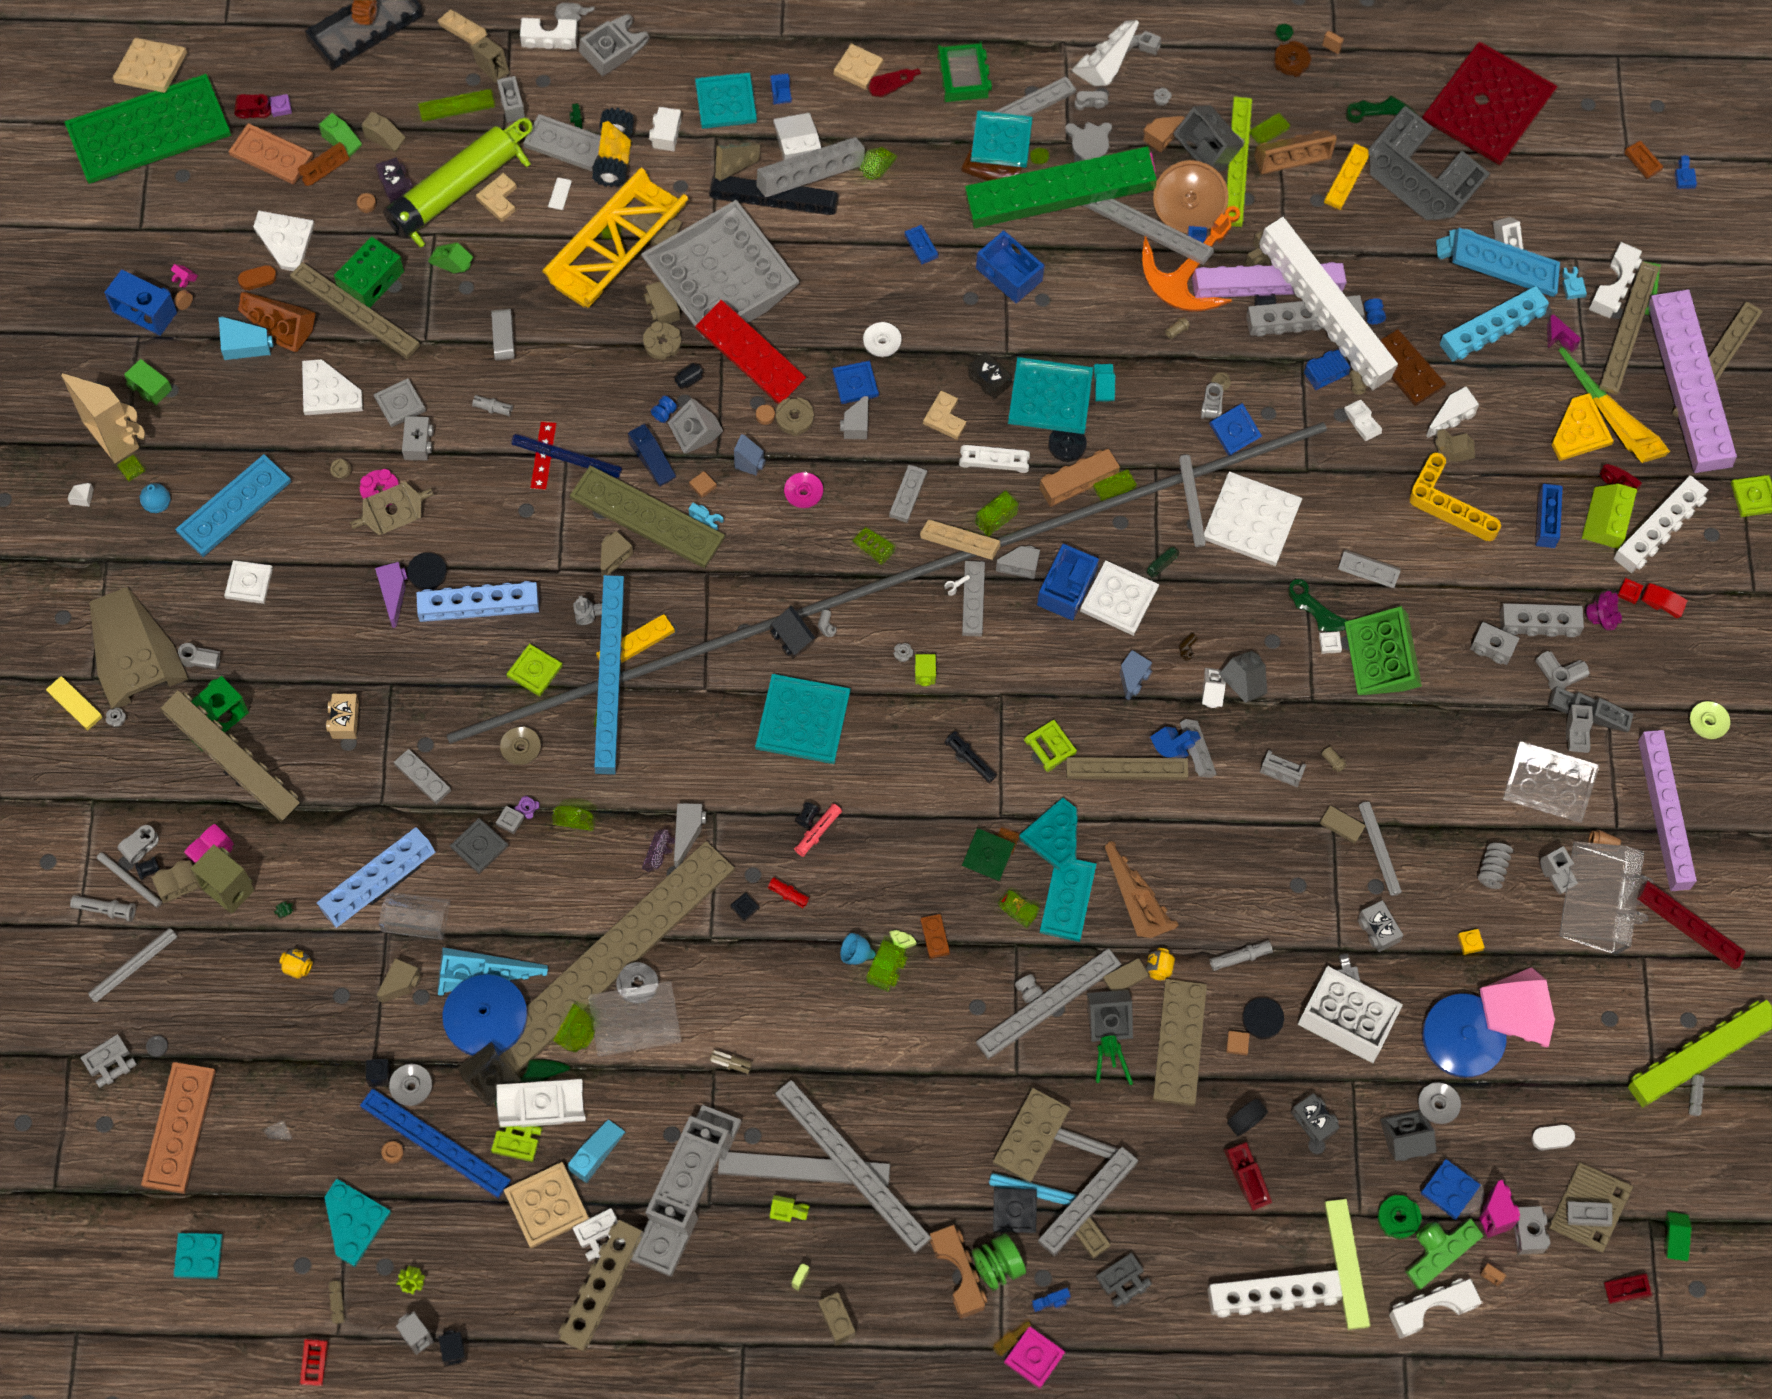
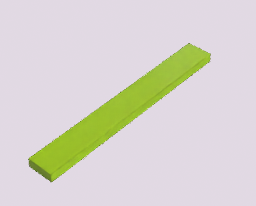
M1243 97L1233 98L1231 129L1244 140V145L1228 165L1226 183L1228 189L1227 208L1235 206L1240 211L1239 220L1231 222V226L1242 227L1252 107V98ZM1230 212L1229 215L1234 217L1236 213Z

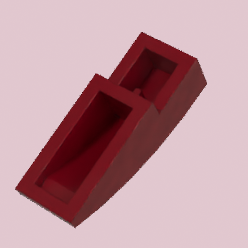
M1240 1142L1223 1149L1251 1210L1254 1211L1271 1204L1270 1195L1259 1167L1253 1160L1247 1142Z

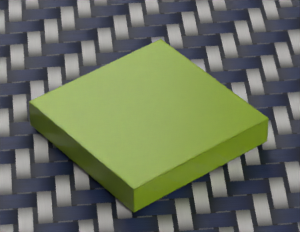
M1770 475L1731 481V487L1741 517L1772 513V481Z
M529 643L506 675L540 697L563 664Z

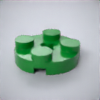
M1395 1195L1386 1199L1380 1206L1377 1219L1380 1228L1387 1237L1406 1239L1418 1230L1422 1216L1420 1208L1415 1202L1413 1203L1406 1196ZM1396 1212H1400V1215L1405 1216L1402 1222L1394 1219Z

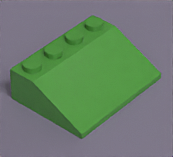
M1402 606L1345 622L1358 695L1403 692L1422 686L1409 617Z

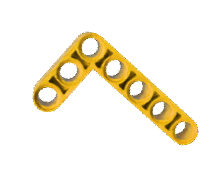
M1440 453L1431 454L1410 494L1409 501L1411 505L1483 540H1495L1501 528V522L1497 518L1434 489L1446 464V458Z

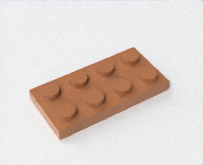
M249 123L229 150L230 156L293 185L301 176L298 172V167L309 163L313 158L312 152Z

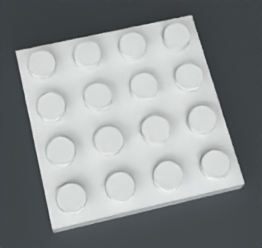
M1229 472L1204 532L1205 541L1276 566L1302 498Z

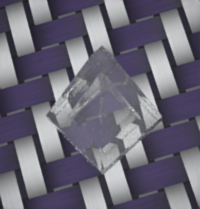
M280 1121L264 1130L268 1139H292L284 1121Z

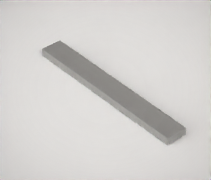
M1114 199L1082 205L1202 265L1214 253V248Z
M1108 948L977 1040V1046L989 1060L1097 984L1105 975L1121 967V963Z
M728 1152L725 1160L719 1158L718 1174L853 1184L832 1160L732 1152ZM864 1162L879 1180L888 1187L890 1164Z

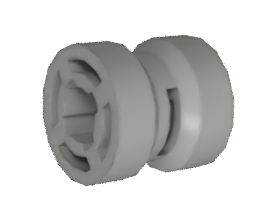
M1032 974L1021 978L1015 983L1017 990L1022 992V998L1025 1003L1032 1002L1043 994L1040 986L1036 985V979Z

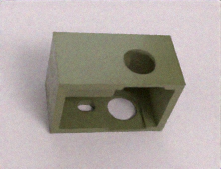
M213 844L190 869L201 889L230 914H233L255 891L251 884L253 881L247 876L245 870L230 858L231 854L225 848L221 847L219 849Z

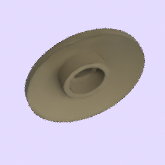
M527 727L510 729L504 734L500 742L502 756L509 763L515 765H525L532 762L538 756L541 749L538 735ZM520 746L525 748L523 751L517 750Z

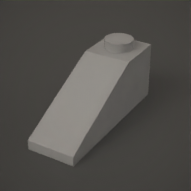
M677 803L675 868L684 861L702 831V824H706V811L702 810V804Z

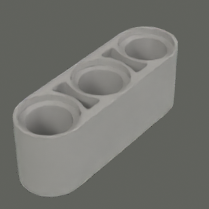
M511 309L492 310L495 361L515 359Z

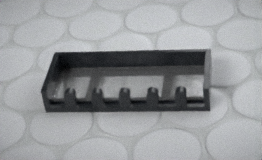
M377 0V14L371 25H360L352 19L351 10L353 3L346 7H342L333 15L327 16L316 25L310 26L305 31L308 43L312 45L331 71L422 18V6L417 0Z

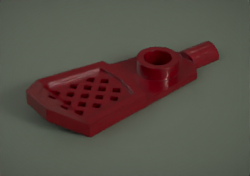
M916 68L914 70L903 69L874 76L871 78L868 90L874 97H884L912 82L914 76L922 73L919 68Z

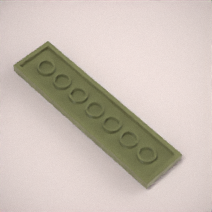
M589 466L570 494L571 500L704 569L725 539V535L592 466Z

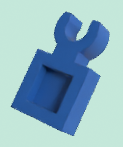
M1068 1288L1034 1300L1032 1303L1034 1311L1038 1312L1053 1306L1057 1309L1067 1305V1301L1070 1299Z

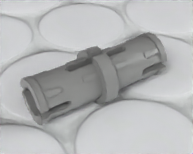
M475 395L472 402L473 407L488 410L491 414L495 412L510 417V412L513 411V405L499 402L495 398L488 399Z

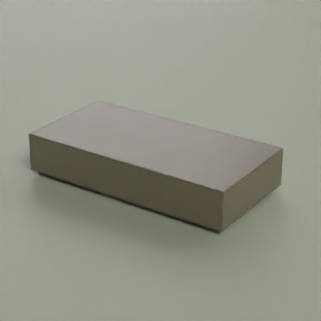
M1331 805L1320 821L1322 826L1356 844L1366 826Z
M1138 958L1105 975L1103 981L1109 991L1126 990L1149 978V974Z

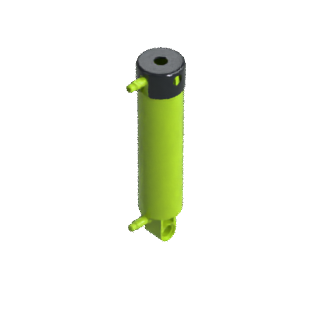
M521 118L504 131L497 126L491 128L404 195L399 196L383 209V213L388 224L400 237L408 239L411 236L419 247H423L425 243L417 233V230L514 156H517L525 167L530 165L528 158L517 143L531 132V121L527 118ZM519 124L525 127V132L519 130Z

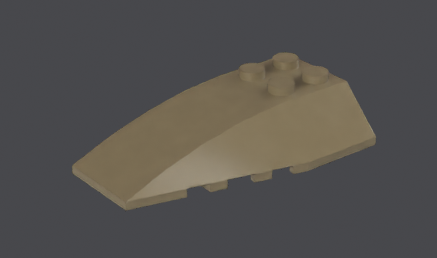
M128 587L89 602L97 673L111 709L130 704V695L167 681L169 687L188 680L174 644Z

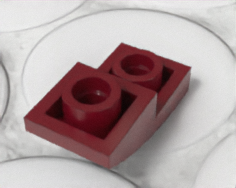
M1605 464L1599 474L1607 484L1619 483L1635 488L1637 492L1642 485L1630 473L1610 464Z

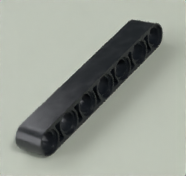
M715 175L712 176L709 196L716 200L729 202L737 200L738 203L823 215H834L836 213L839 198L838 193L835 191L803 186L765 197L757 187V180L731 176L721 181L716 179Z

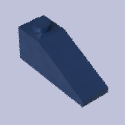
M645 424L628 432L630 446L659 487L676 478L657 441Z

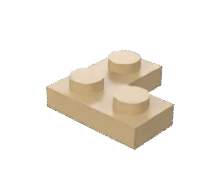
M503 173L476 195V199L503 222L515 212V207L505 197L517 187Z
M940 391L923 420V424L958 440L966 426V421L951 414L958 403V398Z

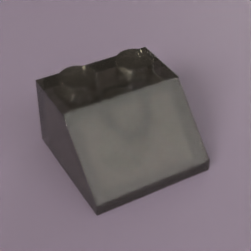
M490 1042L458 1067L463 1081L487 1106L496 1101L497 1085L521 1082L514 1068L493 1042Z

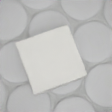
M233 560L224 595L225 598L265 604L273 571L272 565Z

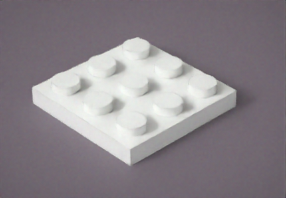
M1105 560L1081 606L1080 612L1134 636L1159 588V584Z

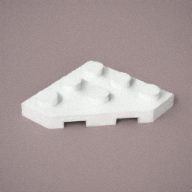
M258 211L254 230L260 236L271 255L276 259L280 268L294 271L303 262L314 228V221Z
M323 360L302 361L304 415L363 411L362 391Z

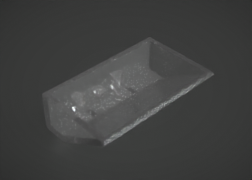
M1574 841L1571 856L1574 864L1569 869L1559 936L1615 955L1630 948L1634 924H1643V921H1648L1649 918L1646 914L1636 911L1637 904L1644 905L1637 900L1639 888L1646 881L1654 883L1651 878L1641 875L1644 852L1628 846Z

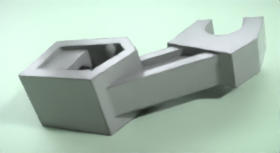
M1147 31L1140 35H1134L1126 53L1133 46H1138L1140 51L1156 55L1161 46V37Z

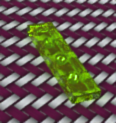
M491 89L418 103L422 122L495 107Z

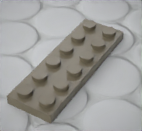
M1165 980L1153 1101L1195 1106L1207 984Z

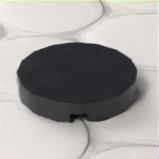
M1057 430L1052 431L1048 442L1050 453L1056 459L1064 462L1078 460L1085 453L1087 445L1086 437L1083 434Z
M430 552L421 553L409 562L407 568L408 579L419 590H434L438 588L437 586L443 584L446 579V564L437 554Z
M1257 998L1250 1001L1245 1007L1242 1015L1243 1026L1250 1035L1252 1034L1258 1039H1270L1276 1036L1282 1029L1284 1012L1275 1001L1268 998Z

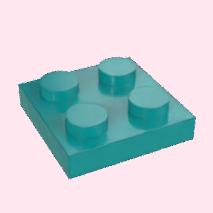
M178 1233L174 1277L219 1279L223 1235Z

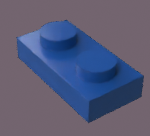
M922 225L905 231V237L921 265L938 258V253Z

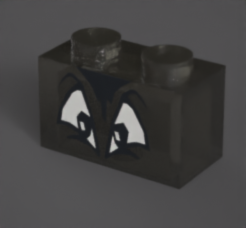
M986 351L969 364L968 376L971 381L977 382L986 395H990L993 399L1011 386L1012 376Z

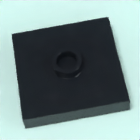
M994 1188L993 1232L1036 1233L1037 1189Z

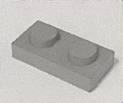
M1568 1202V1225L1612 1227L1611 1203Z

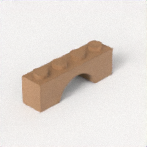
M952 1225L929 1235L931 1237L930 1243L936 1258L952 1262L961 1273L962 1283L952 1297L959 1318L962 1319L983 1311L985 1308L984 1303H987L984 1291H979L977 1286L979 1278L976 1271H972L970 1268L971 1258L968 1250H963L961 1243L964 1240L960 1230L956 1231L955 1226Z

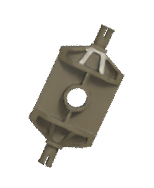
M402 482L392 488L364 498L361 518L351 521L350 525H353V530L362 525H367L374 533L380 536L420 519L421 502L428 497L434 496V494L431 492V488L419 493L406 482ZM388 504H394L397 507V512L394 515L386 512Z

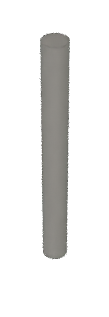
M103 852L98 854L97 859L156 908L162 904L159 898Z

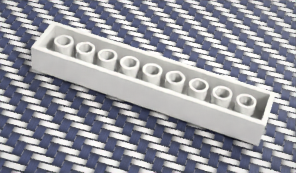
M1282 217L1264 229L1259 244L1261 251L1270 257L1272 265L1280 270L1285 282L1290 283L1294 288L1296 296L1304 301L1306 309L1315 315L1317 323L1325 328L1330 340L1339 346L1341 354L1347 357L1351 362L1352 368L1359 372L1364 384L1374 390L1390 380L1398 363L1289 223Z

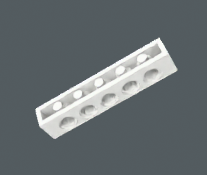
M1690 475L1617 551L1614 560L1630 573H1633L1636 569L1640 570L1647 562L1645 559L1648 556L1653 557L1659 550L1658 546L1661 543L1664 545L1670 539V533L1672 531L1677 532L1683 525L1682 521L1685 518L1688 520L1694 514V508L1696 506L1701 507L1707 500L1705 495L1708 489Z
M1338 1270L1212 1284L1207 1289L1211 1315H1217L1218 1317H1228L1230 1313L1239 1312V1315L1251 1314L1253 1310H1260L1261 1313L1273 1311V1308L1279 1307L1282 1310H1291L1297 1305H1303V1308H1310L1316 1306V1303H1324V1305L1328 1306L1337 1304V1301L1342 1298ZM1312 1287H1321L1323 1294L1318 1295L1314 1293ZM1291 1289H1299L1302 1293V1296L1295 1297L1292 1294ZM1270 1291H1277L1280 1294V1299H1273L1270 1296ZM1248 1294H1257L1259 1301H1251ZM1227 1296H1235L1238 1300V1303H1229L1227 1300Z

